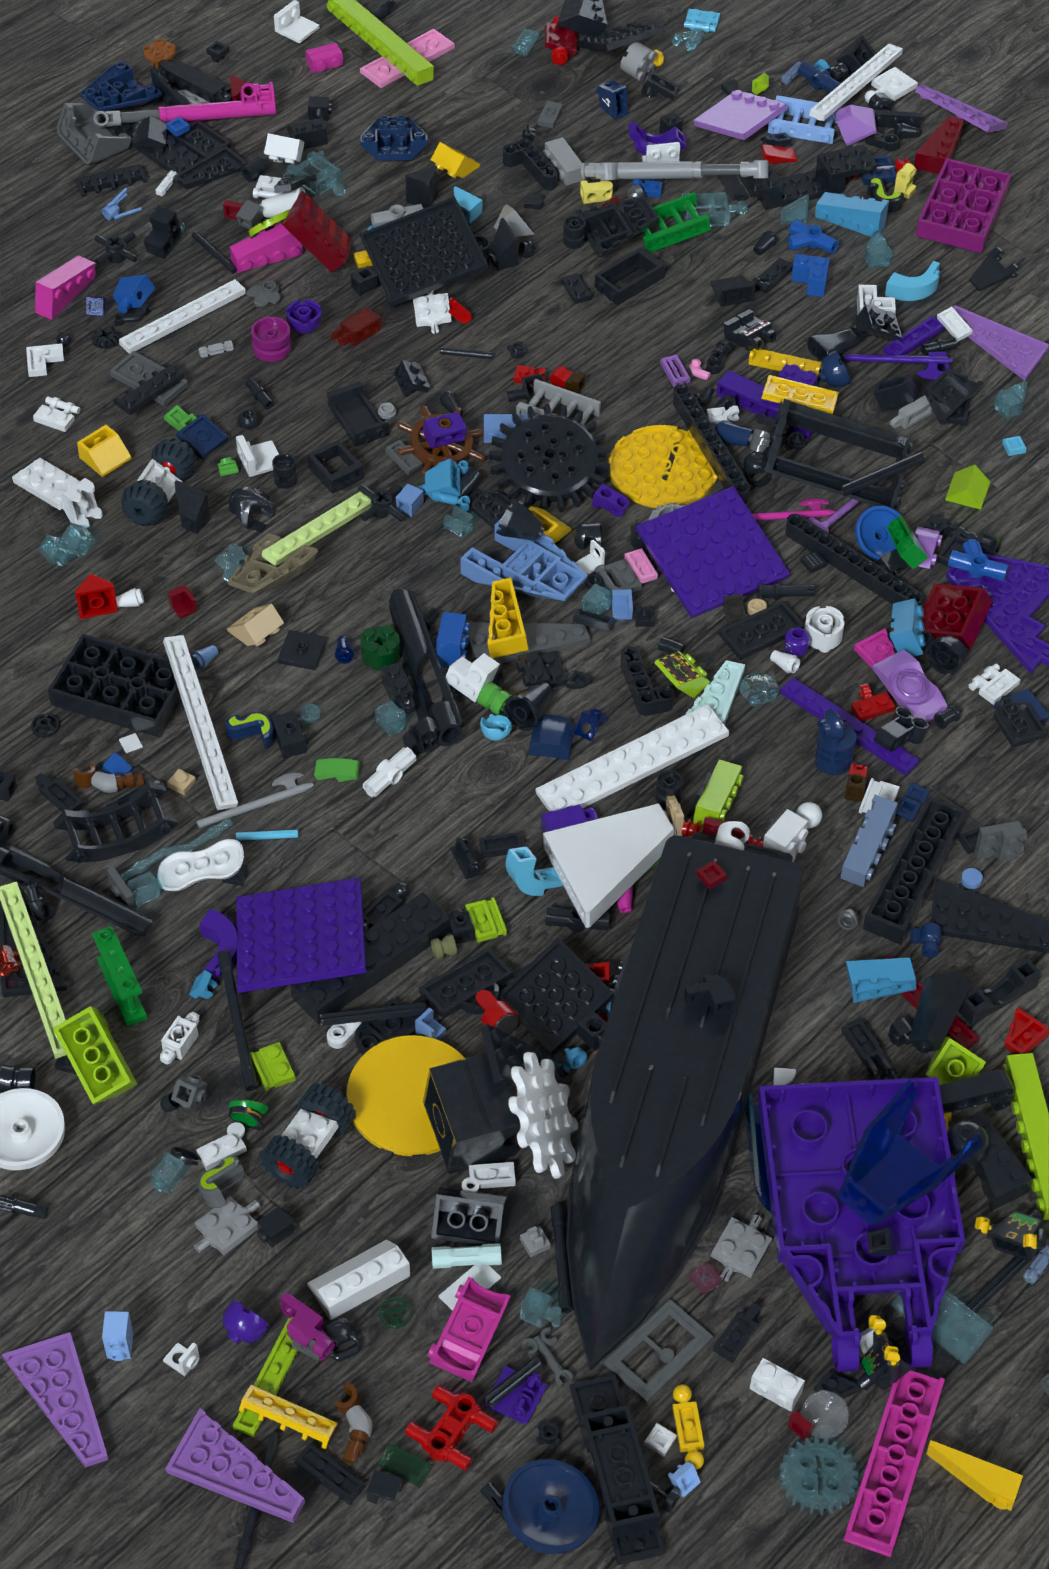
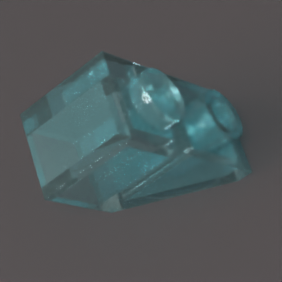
M880 230L875 231L866 244L864 259L870 269L889 266L890 258L893 255L892 249L888 247L886 238L882 236Z
M1023 381L996 394L994 407L1007 420L1022 413L1027 382Z

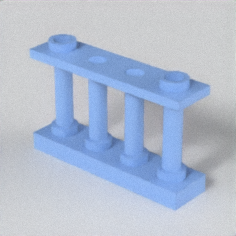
M776 96V100L786 103L787 110L769 122L768 133H786L789 137L833 144L835 129L831 127L832 123H837L836 111L824 120L826 121L825 127L815 126L817 119L809 116L810 109L819 102ZM784 114L794 116L793 120H783ZM800 117L809 118V123H799Z

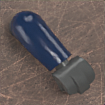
M728 420L720 421L715 427L716 432L725 443L749 446V449L763 452L769 447L770 433L754 428L753 432V429L735 425Z

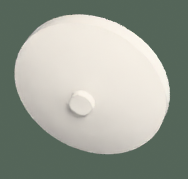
M20 1088L1 1093L0 1168L24 1170L42 1164L58 1150L65 1135V1120L60 1106L52 1097L35 1089Z

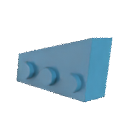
M910 958L846 961L847 978L853 1003L916 990V978Z

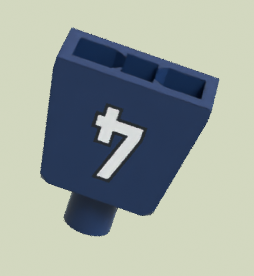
M608 81L596 88V93L599 95V105L614 120L628 115L626 86L615 81Z

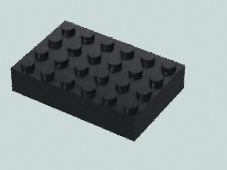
M83 633L48 689L52 706L155 737H160L181 701L179 689L168 658Z

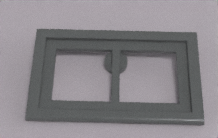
M668 1299L602 1363L647 1403L713 1340V1336L671 1299ZM669 1316L695 1337L675 1357L671 1349H661L648 1338ZM643 1340L660 1354L662 1362L668 1363L647 1384L621 1362Z

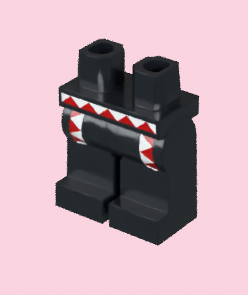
M750 309L723 323L725 339L745 347V350L748 352L752 349H761L767 341L770 343L776 341V332L772 330V324L755 317L754 312Z

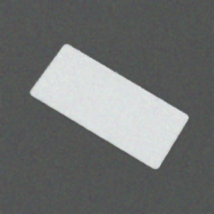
M474 1265L443 1291L439 1298L453 1311L458 1300L455 1298V1294L460 1284L465 1285L468 1277L473 1278L480 1286L488 1290L501 1276L489 1265Z

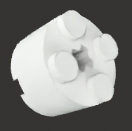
M818 606L807 613L804 630L809 633V645L826 653L841 643L844 631V617L839 610L831 606H826V608Z

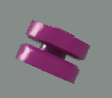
M265 317L253 324L251 327L252 348L257 358L267 362H276L289 355L291 352L290 326L285 320L278 317Z

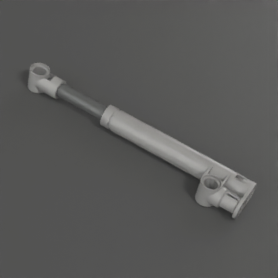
M754 160L752 163L745 161L741 162V164H703V161L601 162L582 163L581 165L582 180L702 179L704 175H741V177L768 178V160Z

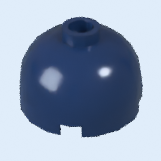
M837 351L831 352L823 358L820 364L821 372H819L822 382L826 381L829 386L834 388H840L851 383L849 374L844 364L839 360L841 358Z

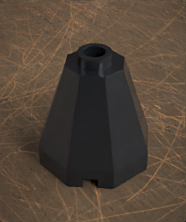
M512 498L510 502L513 504L507 507L498 527L500 528L497 529L496 533L504 537L535 541L536 538L540 539L545 530L542 527L543 522L520 500Z

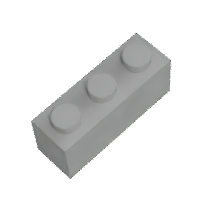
M562 137L545 142L543 155L557 170L559 179L566 186L583 181L581 177L582 162L565 139Z

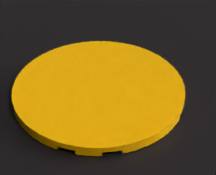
M653 425L636 429L632 434L626 437L623 436L615 444L609 457L610 478L617 490L631 501L651 508L662 507L663 503L669 505L671 502L675 505L679 502L683 506L701 500L713 489L718 479L690 431L678 429L677 426ZM675 447H678L677 452L673 450ZM671 452L675 455L672 467L671 461L668 460ZM666 474L669 475L667 481L662 479Z
M400 1036L377 1044L359 1059L348 1080L347 1099L348 1103H352L354 1106L352 1109L356 1110V1118L353 1120L355 1127L371 1144L380 1149L383 1148L394 1152L397 1155H429L439 1152L440 1148L423 1104L429 1068L465 1060V1058L450 1045L425 1036Z

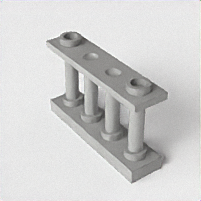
M538 379L534 380L535 395L528 404L519 402L516 406V414H527L528 406H532L535 414L544 415V410L535 407L541 397L551 400L549 402L551 412L558 403L566 405L567 418L574 409L583 411V420L580 423L583 427H585L584 424L590 415L599 417L601 410L600 401Z

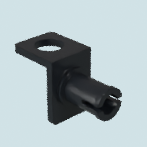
M538 373L521 378L522 388L506 391L508 401L511 402L525 398L529 403L528 391L534 390V385L529 383L533 379L543 381L542 374Z

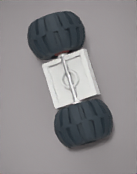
M169 438L159 442L152 450L151 461L137 481L130 484L123 492L121 499L122 510L129 520H133L132 522L135 524L150 526L163 519L168 509V502L175 493L174 482L176 480L182 482L194 473L196 467L195 453L186 442L183 443L180 439Z

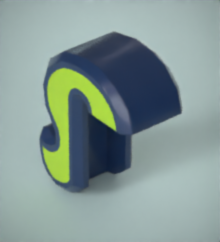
M263 712L249 713L243 719H240V716L236 714L226 720L227 736L232 740L260 734L265 748L271 746L274 742L273 722Z

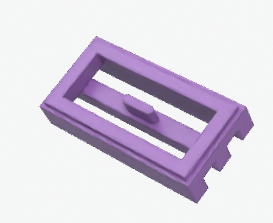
M678 355L660 360V364L673 387L677 383H690V377ZM676 366L678 367L683 377L679 375Z

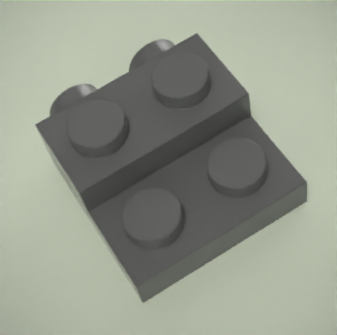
M1020 821L981 827L974 850L975 856L978 859L990 858L996 855L999 862L1017 859L1019 854L1024 852L1023 841L1027 840V832L1025 828H1022Z

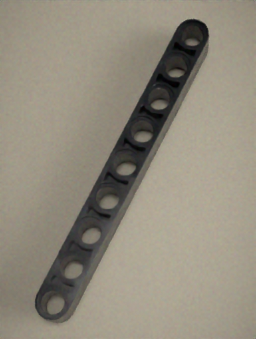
M685 384L676 385L673 391L674 407L724 489L734 486L746 505L749 501V483L690 388Z
M790 514L787 517L785 534L810 552L817 550L827 563L892 605L893 603L915 598L918 605L922 606L923 595L912 586L803 516Z

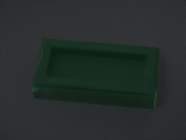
M392 1443L389 1444L378 1462L379 1467L421 1488L432 1469V1464Z

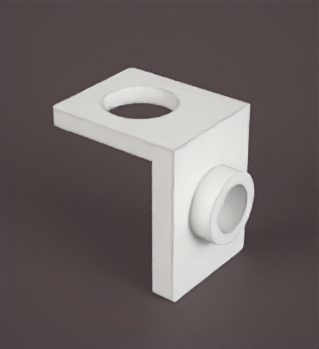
M592 540L590 554L575 563L588 576L595 572L594 570L598 565H604L605 550ZM595 548L599 551L600 556L596 553Z
M193 1342L187 1349L177 1343L163 1359V1362L183 1376H186L200 1359L197 1344ZM176 1353H184L179 1358V1364L173 1362L172 1359Z

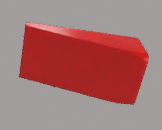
M762 145V159L768 160V164L797 162L794 149Z

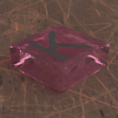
M709 1263L690 1274L689 1278L703 1295L722 1283L721 1277Z

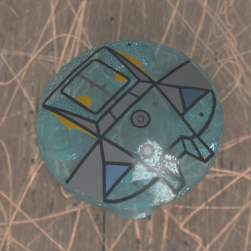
M763 673L747 675L742 679L739 687L741 695L748 700L751 706H758L759 704L776 700L779 692L776 680Z

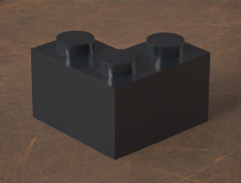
M158 205L149 217L153 229L145 237L144 244L147 253L165 259L181 237L182 232L176 212Z

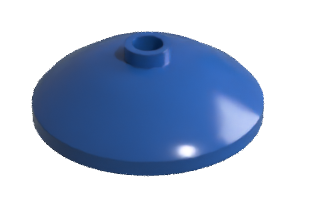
M874 506L864 511L857 520L855 527L857 543L861 550L872 559L879 560L880 557L896 549L886 528L893 519L900 516L896 510L887 506Z

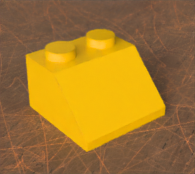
M439 142L430 159L436 163L435 165L438 169L442 171L444 169L448 170L447 174L453 178L457 176L464 178L480 166V163Z

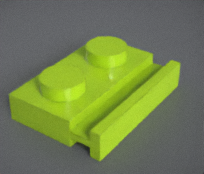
M491 898L489 901L482 900L465 905V910L469 912L472 925L474 926L477 942L497 938L498 935L502 934L504 936L507 935V930L495 898Z
M280 1042L261 1048L258 1052H250L251 1060L266 1091H269V1088H277L296 1081L294 1072Z

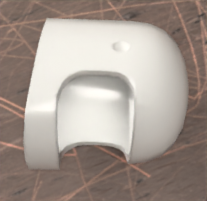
M730 821L722 823L718 828L715 844L744 851L743 843L748 841L750 830L743 822ZM733 828H740L745 833V836L742 839L731 836Z

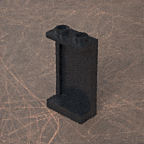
M360 381L327 392L328 407L355 447L389 435L388 422L386 420L382 421L363 394V385Z

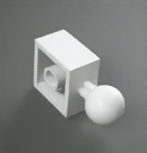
M806 802L798 807L796 814L787 809L765 834L763 847L789 853L792 855L794 862L795 856L798 853H802L807 845L805 842L808 835L807 828L816 827L821 822L822 811L820 807L815 803Z

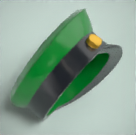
M237 1099L229 1103L228 1116L232 1120L251 1129L261 1131L264 1130L261 1118L267 1113L269 1107L261 1102Z

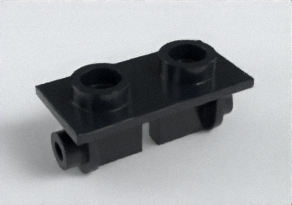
M463 837L457 838L455 846L451 847L450 850L465 879L484 874L485 871L469 841L467 842Z

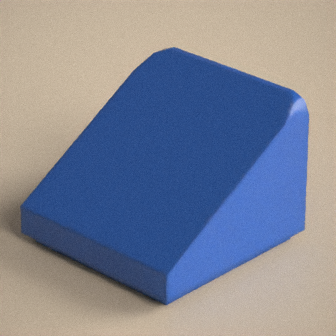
M113 753L103 764L104 773L108 774L114 773V775L120 774L124 776V773H129L133 770L117 753Z

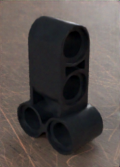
M898 707L894 712L891 722L878 730L874 741L890 752H893L908 741L913 744H920L928 729V722L922 718L912 717L913 714L909 709Z

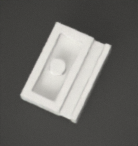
M871 778L859 808V813H867L868 809L871 810L874 795L895 802L899 786L883 781L877 782Z

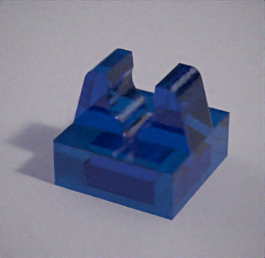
M87 296L86 315L104 316L105 297Z

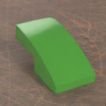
M178 405L164 416V420L179 431L197 418L192 413L188 415Z
M341 758L319 759L316 762L314 776L317 780L336 777L338 782L355 780L358 777L360 763L356 760Z

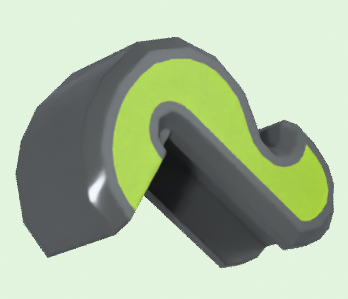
M229 1156L219 1162L220 1167L212 1168L200 1176L197 1186L205 1204L213 1208L226 1206L227 1203L222 1192L243 1180L245 1172L237 1157Z

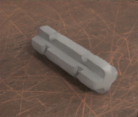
M229 340L225 341L224 344L220 342L208 345L207 348L206 346L200 347L199 355L201 358L208 357L209 354L213 356L224 353V351H233V343Z

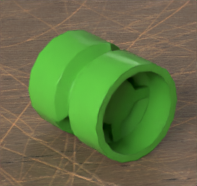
M488 682L479 692L477 702L486 709H491L495 715L505 716L503 708L507 698L512 695L505 690L502 691V688L493 682Z

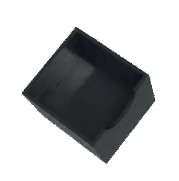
M487 1053L429 1068L423 1104L449 1174L469 1169V1165L488 1164L515 1156L517 1148L512 1146L509 1137L520 1131L521 1124L519 1117L512 1113L509 1108V1098L513 1096L510 1085H505L504 1082L494 1084Z

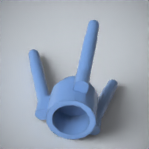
M124 188L102 209V213L107 220L114 218L116 221L121 217L142 210L139 207L121 214L118 213L120 212L118 204L128 196L125 193L127 188Z

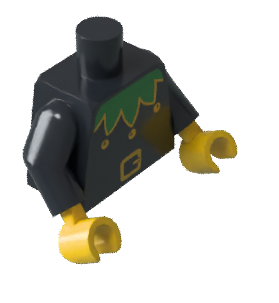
M1033 1209L1028 1215L1015 1211L998 1222H990L986 1217L976 1218L975 1229H981V1232L985 1234L990 1233L993 1247L996 1250L1031 1262L1037 1250L1046 1247V1231L1043 1229L1041 1221L1043 1216L1038 1210Z
M874 1315L869 1317V1328L875 1329L873 1332V1345L860 1360L865 1373L857 1380V1383L865 1391L873 1384L882 1390H886L912 1369L901 1345L882 1331L886 1327L885 1321L880 1316Z

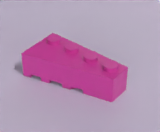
M279 222L274 225L275 228L266 232L263 230L254 238L249 237L230 246L231 261L239 273L303 255L302 244Z
M78 255L36 281L35 313L53 320L95 278V262Z

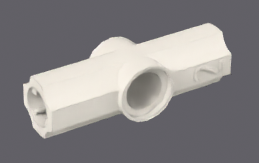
M403 747L390 760H383L378 765L376 772L363 783V789L371 797H376L388 785L398 783L403 772L416 761L413 751L408 747Z

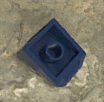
M543 715L539 723L533 728L529 755L569 760L575 726L568 717Z

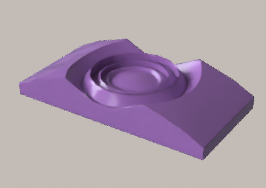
M902 650L872 665V669L899 706L909 709L913 714L912 717L922 718L930 722L934 720L935 713H941L946 710L947 704L938 687L928 680L920 663L907 651Z

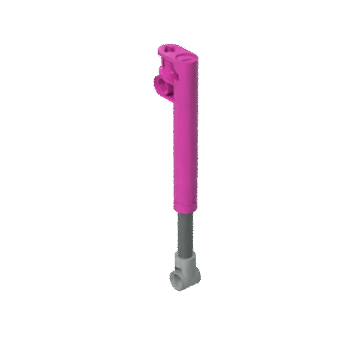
M269 82V84L265 85L245 83L240 90L241 101L158 107V110L134 112L98 111L94 115L93 122L96 127L104 128L121 126V123H134L149 116L165 122L181 117L187 122L196 121L197 119L201 121L275 115L273 83ZM250 88L252 95H246L244 89ZM101 115L105 117L106 121L98 123L96 118Z

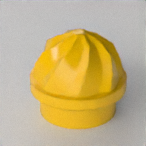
M653 50L657 53L653 64H655V67H659L664 62L663 53Z

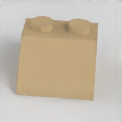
M267 604L254 607L229 626L227 630L245 645L259 646L266 641V636L277 633L280 630L279 626L284 622L274 606Z

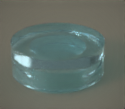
M315 704L302 706L300 709L301 720L305 723H315L320 718L319 707Z

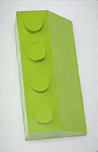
M90 1006L53 1028L93 1105L117 1097L138 1085L98 1009Z

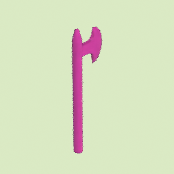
M810 498L802 500L799 505L809 506L811 510L753 513L752 515L756 521L787 519L790 514H799L804 518L828 517L836 511L821 509V505L830 503L828 500Z

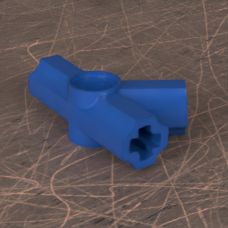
M795 219L789 227V233L793 234L787 237L791 251L808 246L809 248H820L834 254L839 246V241L822 233L820 226H809Z
M969 539L963 543L962 549L964 553L952 550L948 566L968 571L969 575L974 578L987 576L1004 581L1008 565L988 560L987 556L982 552L979 541Z

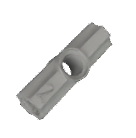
M421 204L408 207L393 205L388 211L371 214L372 225L378 227L419 211L423 207Z

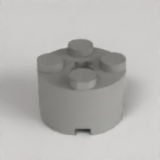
M634 42L626 50L628 54L626 57L623 56L620 68L638 81H642L647 72L653 71L655 67L653 62L657 53L642 43Z

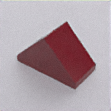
M230 75L232 101H241L240 90L247 82L234 75ZM250 88L244 89L246 95H252Z

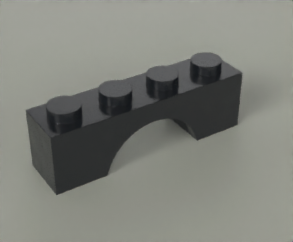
M1026 958L1011 967L1008 973L994 986L986 990H980L977 987L968 992L958 1012L972 1026L1038 986L1041 972Z

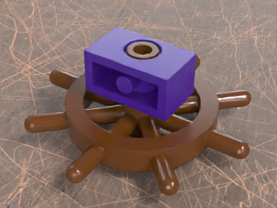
M422 406L421 412L424 418L420 419L414 426L403 422L397 424L399 429L411 433L410 446L399 448L397 453L399 455L413 453L425 464L421 470V474L424 476L431 467H435L439 462L446 461L447 459H451L457 464L462 460L466 461L468 457L481 462L485 461V455L472 450L473 438L483 436L484 429L480 428L470 431L460 416L461 410L458 408L453 413L446 415H431L428 407ZM418 437L426 439L427 442L420 443ZM463 441L464 447L455 442ZM433 448L431 453L427 452L425 449ZM450 449L453 450V451H456V452H458V453L455 454V455H452ZM439 453H443L445 457H441L438 455Z

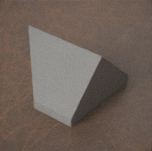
M504 205L494 228L497 230L500 219L504 218L516 237L534 235L518 213L509 205Z

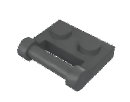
M626 559L605 566L598 565L594 570L605 583L611 598L612 590L631 589L632 593L642 590L641 582ZM608 574L612 575L619 587L614 585Z

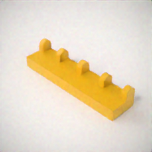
M752 349L750 351L749 365L781 371L785 364H795L803 371H813L818 377L821 371V362L763 349Z
M250 1385L239 1407V1411L242 1413L245 1409H249L260 1414L258 1418L260 1421L267 1417L280 1423V1429L285 1431L286 1427L303 1433L302 1439L305 1441L308 1436L322 1442L321 1448L323 1449L327 1448L337 1426V1423L253 1385Z

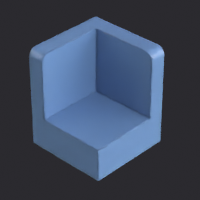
M612 590L613 619H632V590Z
M428 1008L415 1020L417 1036L440 1040L446 1034V1028L433 1019V1010L431 1008Z

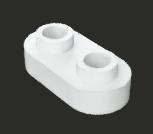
M362 1022L333 1025L327 1032L329 1046L336 1049L345 1047L355 1036L356 1029Z

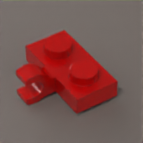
M866 683L860 685L862 691L858 692L862 700L851 703L850 707L856 718L862 722L893 712L896 706L887 692L872 696L871 689Z

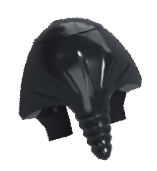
M250 486L238 487L231 493L229 498V511L238 517L246 529L262 532L266 525L252 518V508L258 506L262 514L272 518L276 513V505L269 501V495Z

